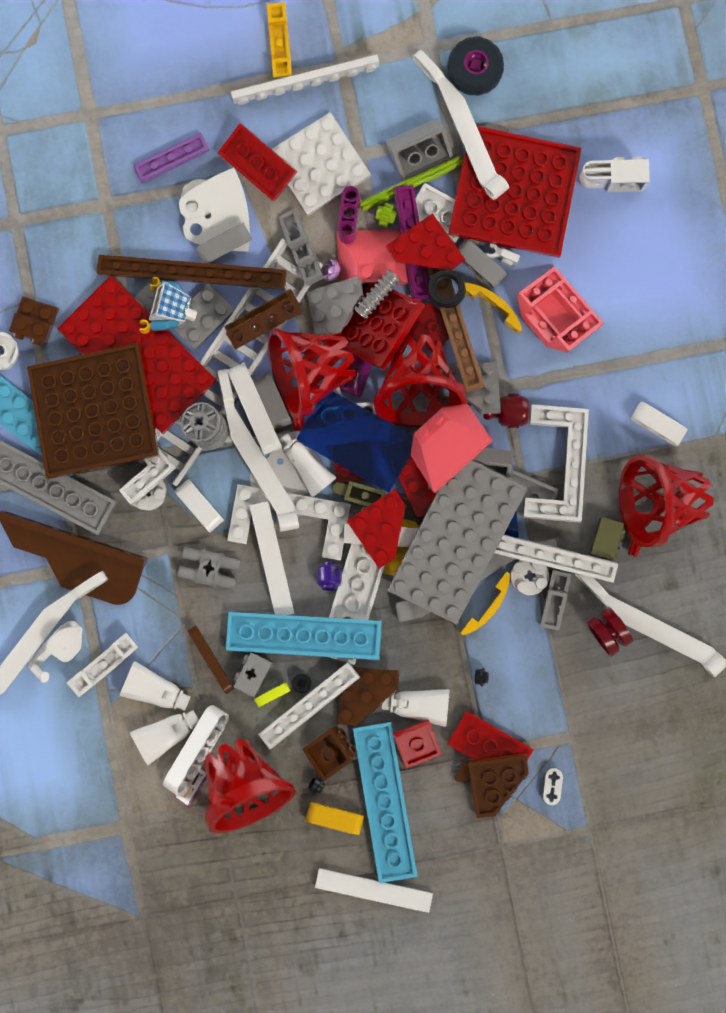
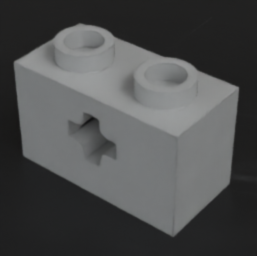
M251 652L250 655H245L241 663L244 667L241 673L237 671L232 682L235 683L234 688L252 697H256L272 662ZM255 669L256 677L248 679L247 671Z

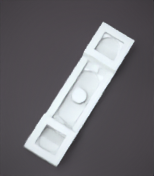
M125 633L99 657L71 678L67 684L78 697H81L139 647Z

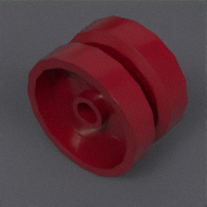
M608 607L600 612L603 622L599 618L593 617L586 623L601 647L612 657L620 651L618 643L626 647L634 640L621 618Z

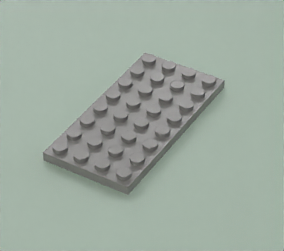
M471 460L438 490L388 587V591L457 624L528 487Z

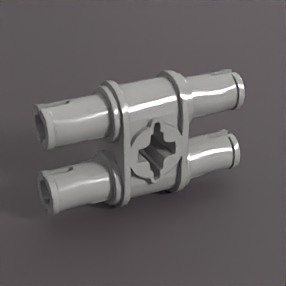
M184 547L182 558L197 561L200 565L197 569L180 566L178 577L194 580L196 584L213 586V588L219 586L235 589L237 579L220 575L219 570L223 567L239 571L241 560L226 557L222 552L207 551L205 548L196 550ZM209 563H212L211 566L214 567V571H210L207 574V570L204 569L205 565L208 566Z

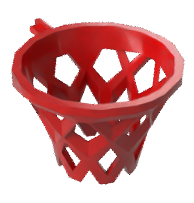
M274 328L268 334V355L272 374L281 399L292 416L294 431L299 430L301 432L305 429L304 416L313 413V406L336 388L352 381L356 375L355 369H346L354 362L352 352L341 350L348 345L346 337H341L340 332L319 335L284 332L280 328ZM281 341L283 342V344H284V346H285V347L282 348V349H281ZM287 351L290 360L282 358V353ZM319 355L316 363L311 362ZM341 358H345L337 368L333 367ZM284 365L292 368L288 374ZM295 375L298 387H292L290 382ZM323 377H325L321 385L317 386L318 383L323 379Z
M411 335L405 337L391 360L381 388L373 399L375 413L384 421L403 427L419 428L441 408L462 405L467 402L466 389L463 384L456 382L451 373L441 342L437 339L433 343L428 335H421L417 344ZM425 343L432 352L430 357L422 350ZM407 345H409L412 350L404 360L402 355ZM416 362H419L420 364H422L421 367H420V370H419V368H418ZM440 387L449 391L450 402L446 405L438 398ZM400 389L404 400L394 410L392 409V394ZM420 392L430 399L427 410L424 412H418L412 402ZM387 398L389 406L384 403ZM407 406H409L412 412L403 411L406 409Z
M645 454L630 458L621 473L618 491L621 517L624 527L632 539L628 550L629 555L637 557L641 547L663 546L668 542V537L677 530L709 517L710 513L706 510L713 506L714 497L704 493L712 485L709 479L702 477V472L679 469L658 462L655 458ZM642 466L647 470L638 472ZM650 474L656 483L646 488L635 481V476ZM694 480L702 485L697 488L687 481ZM633 487L640 492L636 496H634ZM663 488L664 495H662V494H660V493H658V492H656V491H658V490H660V489ZM644 496L655 503L648 514L636 511L635 502ZM698 498L706 501L697 509L691 506ZM652 521L663 522L659 531L647 532L645 528Z
M236 739L235 750L227 743L222 744L218 747V757L209 752L203 761L209 788V808L205 812V821L209 830L213 833H225L249 826L281 809L292 800L296 793L293 784L286 782L257 754L248 739L245 741L243 739ZM225 752L230 755L226 758V765H224ZM276 790L279 791V793H277V794L273 797L272 791H276ZM268 793L269 800L264 802L257 796ZM251 802L258 805V807L249 811ZM243 803L242 814L237 815L233 808ZM229 812L232 817L224 819L225 814Z

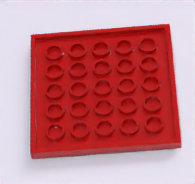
M477 126L496 173L507 181L510 188L496 200L491 199L480 185L465 150L448 235L560 258L582 148Z

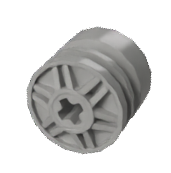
M195 403L188 407L182 415L181 430L188 439L201 449H216L227 439L229 434L227 420L209 403Z

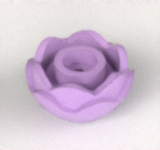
M335 259L328 260V264L322 268L323 281H334L339 275L340 265Z

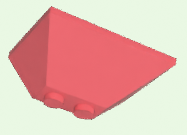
M400 229L356 231L355 240L350 244L342 243L339 239V231H336L337 257L340 265L339 282L353 277H360L361 284L379 283L378 280L383 278V274H387V270H390L400 280L399 283L396 282V286L409 285L406 264L397 263L386 248L387 244L401 235ZM344 231L343 233L350 234L351 231Z
M555 266L517 294L521 318L546 347L569 352L604 324Z
M468 404L444 407L413 434L411 457L433 492L436 493L493 440Z

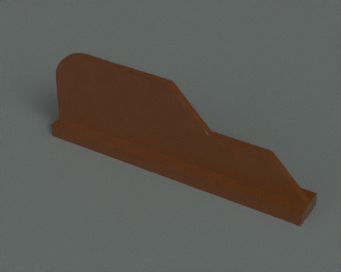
M4 510L0 511V522L12 546L46 558L62 588L73 590L89 578L103 571L108 580L86 594L87 596L111 604L121 605L129 602L136 594L144 566L147 563V557Z

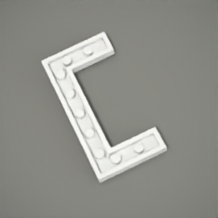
M531 405L530 425L568 428L563 501L525 498L523 518L582 522L589 409Z
M159 447L160 456L143 459L148 466L119 490L132 506L176 469Z
M237 484L227 541L247 545L252 518L249 505L268 501L261 488ZM287 493L294 504L297 515L328 520L322 558L341 561L344 546L345 523H348L351 504ZM269 502L270 510H274Z

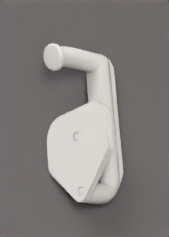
M75 621L64 623L29 660V670L42 683L48 681L49 673L43 672L39 667L51 654L62 662H68L81 650L82 627Z

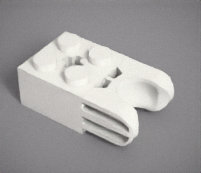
M616 157L613 160L588 161L580 173L579 183L584 188H606L607 192L645 191L650 182L649 159L633 157L632 160H625L624 157Z

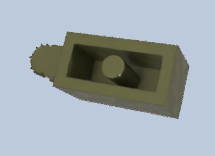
M352 481L349 482V485L340 484L339 482L332 486L334 494L345 497V502L362 507H368L387 494L385 491Z
M604 517L599 518L589 555L609 561L618 558L620 552L618 543L620 539L623 540L626 530L623 528L624 523Z

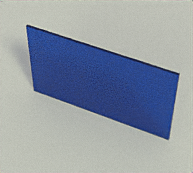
M332 391L317 402L313 413L310 414L296 439L306 447L389 493L411 456L413 436Z

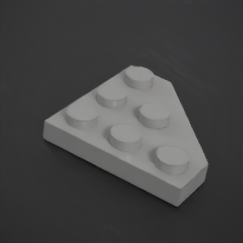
M353 277L307 291L314 334L341 333L343 327L347 326L354 313V307L364 296L360 277Z
M478 362L485 387L466 392V400L480 414L500 413L497 362ZM447 363L456 382L464 385L458 364Z

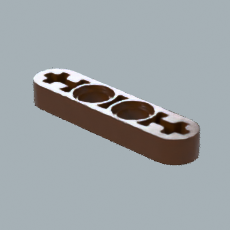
M196 625L190 628L188 633L225 694L230 693L234 690V687Z

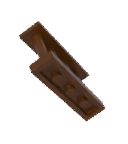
M289 289L225 325L226 335L236 350L303 311L293 291Z

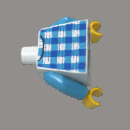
M153 277L152 283L156 285L149 284L150 290L156 292L149 318L152 322L148 323L147 320H141L140 325H147V327L140 328V332L147 334L150 329L152 331L173 329L184 323L186 319L194 321L197 311L189 308L191 298L181 286L175 282H160L158 277Z

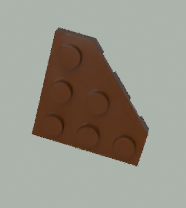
M353 667L361 678L339 695L337 724L358 726L369 714L373 713L387 698L398 690L399 670Z
M526 753L468 761L476 818L496 816L505 802L517 790L523 779L525 780L529 775Z

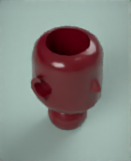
M510 393L508 396L500 398V413L483 414L485 420L498 418V423L502 426H508V429L519 428V426H525L529 422V400L524 396H519L517 393Z

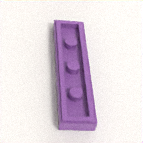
M199 133L133 166L141 182L144 183L210 150L202 133Z

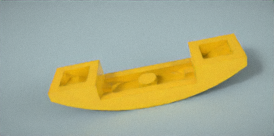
M285 2L266 4L273 79L292 76L286 5Z
M465 283V294L472 300L478 295L507 316L504 321L507 327L518 335L521 333L522 327L516 314L503 299L484 287Z
M506 571L494 587L500 592L478 622L473 618L469 620L460 632L462 636L483 626L496 613L507 593L510 580L509 572Z

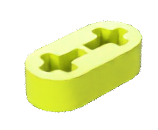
M286 682L255 698L254 701L259 708L291 690Z

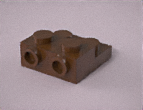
M22 296L17 313L14 314L9 331L13 334L12 337L23 340L25 337L31 339L30 342L35 345L41 346L42 343L47 345L59 308Z
M337 726L329 729L302 749L323 782L358 759L356 756L357 749L354 745L348 744L345 739L347 737L345 731Z

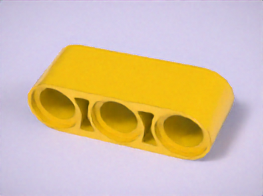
M310 802L305 821L360 835L364 815Z

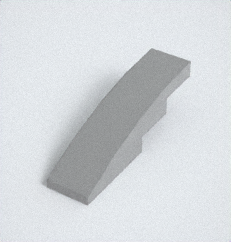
M294 209L278 217L288 246L292 250L305 284L309 286L323 279L324 276L297 211Z
M552 568L540 627L559 631L572 572Z

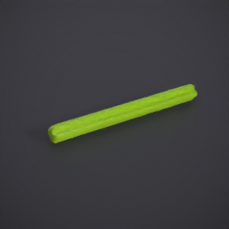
M461 156L450 159L360 201V207L364 212L395 198L394 187L414 185V188L419 187L424 183L462 167L463 160Z

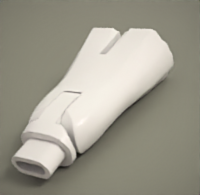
M287 433L279 440L284 446L283 450H286L287 458L299 472L312 497L337 478L318 463L308 449L296 438L293 440Z
M136 661L132 664L120 696L132 700L146 702L163 708H173L174 706L175 710L179 708L184 711L191 696L183 694L184 691H180L175 684L160 677Z
M450 689L400 691L396 694L394 693L383 702L382 710H390V713L394 712L399 716L420 721L429 720L430 724L446 727Z
M194 710L187 714L185 712L141 727L130 732L144 761L149 765L186 738L191 732L190 730H194L193 727L197 725L199 719Z

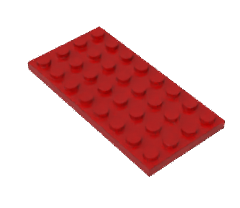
M110 275L57 329L83 355L139 343L154 426L164 435L183 415L185 410L193 405L217 379L167 330L152 331L150 329L147 334L141 333L139 329L146 328L147 325H140V321L144 319L151 323L152 321L149 320L150 313Z

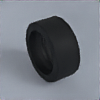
M452 270L437 272L430 279L428 285L431 299L442 308H453L459 305L465 297V283L462 277ZM444 279H453L458 284V292L451 299H441L436 293L438 283Z

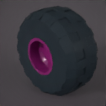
M477 36L465 38L456 44L449 55L447 64L449 79L457 90L467 95L480 96L487 94L498 85L504 71L503 55L497 45L489 39Z

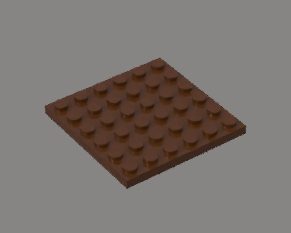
M139 343L27 367L46 479L160 456Z

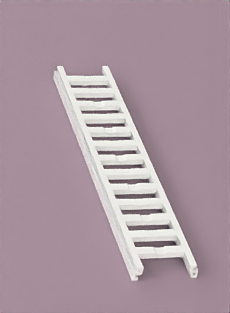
M282 238L263 268L273 269L277 263L304 281L300 268L281 257L288 246L286 240ZM319 263L320 268L322 270L324 265L322 263ZM286 282L284 291L291 289L300 303L311 285L307 286L304 283L299 291ZM250 287L225 325L241 317L245 310L250 312L256 308L250 304L255 294L266 302L275 297L261 288ZM287 321L275 328H280L282 330ZM225 325L200 361V364L217 379V382V372L208 367L213 357L230 368L239 365L218 351L223 342L233 347L226 335ZM265 335L256 338L257 341L264 344L258 353L245 345L237 349L253 360L248 367L250 376L268 351V337ZM230 381L233 400L235 401L238 394L233 383ZM208 389L203 396L222 407L219 412L225 416L222 398ZM180 417L175 423L181 426L182 417ZM156 428L157 442L162 436L190 454L185 464L162 450L176 469L180 471L172 482L174 486L178 487L202 449L198 446L193 448L169 431L163 435ZM138 460V462L143 464L144 460Z

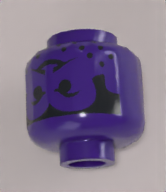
M324 562V565L317 569V584L325 591L337 590V587L342 583V569L336 566L335 562Z

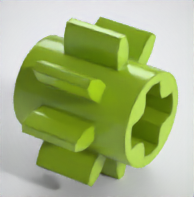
M385 203L384 207H378L375 219L379 220L380 226L387 228L388 224H394L397 211L393 210L394 205Z

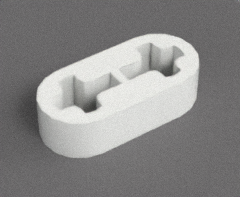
M550 768L545 773L542 796L544 802L549 805L557 804L561 798L563 775L559 769ZM553 771H556L559 779H555L554 785H551L552 779L548 776L553 774ZM551 788H554L553 793L557 795V798L550 802L546 795L550 794Z

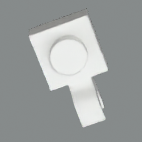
M490 244L489 247L494 249L495 253H486V255L491 259L498 257L502 260L501 263L509 267L517 265L520 255L504 248L501 249L495 244Z

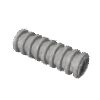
M387 270V274H383V278L378 280L379 283H375V287L370 289L371 292H367L366 298L363 297V301L358 303L359 306L354 307L355 311L364 319L368 318V314H372V310L376 309V305H380L379 302L384 300V296H388V292L392 291L391 288L396 286V282H400L399 278L392 271Z

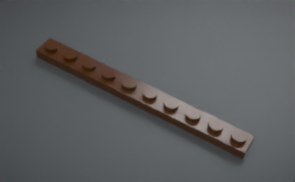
M98 255L96 272L98 275L143 279L158 277L160 280L278 290H285L287 270L111 255Z

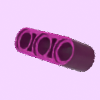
M347 186L342 192L338 231L340 241L345 244L352 243L356 238L360 200L359 190L355 186ZM348 196H354L355 198H354V199H348L347 197H348ZM352 213L353 216L347 217L345 214ZM345 230L351 231L350 234H344L343 232Z

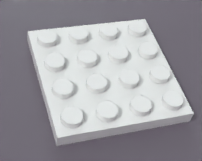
M331 112L272 148L273 151L298 171L288 184V187L307 216L341 196L345 187L357 186L371 177L370 172Z

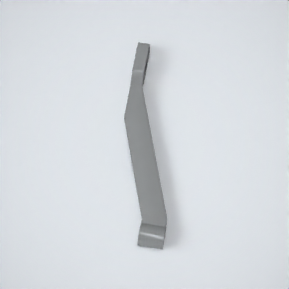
M556 539L537 542L557 548ZM494 553L480 581L516 558ZM408 600L395 603L399 622L421 618L430 613V611Z

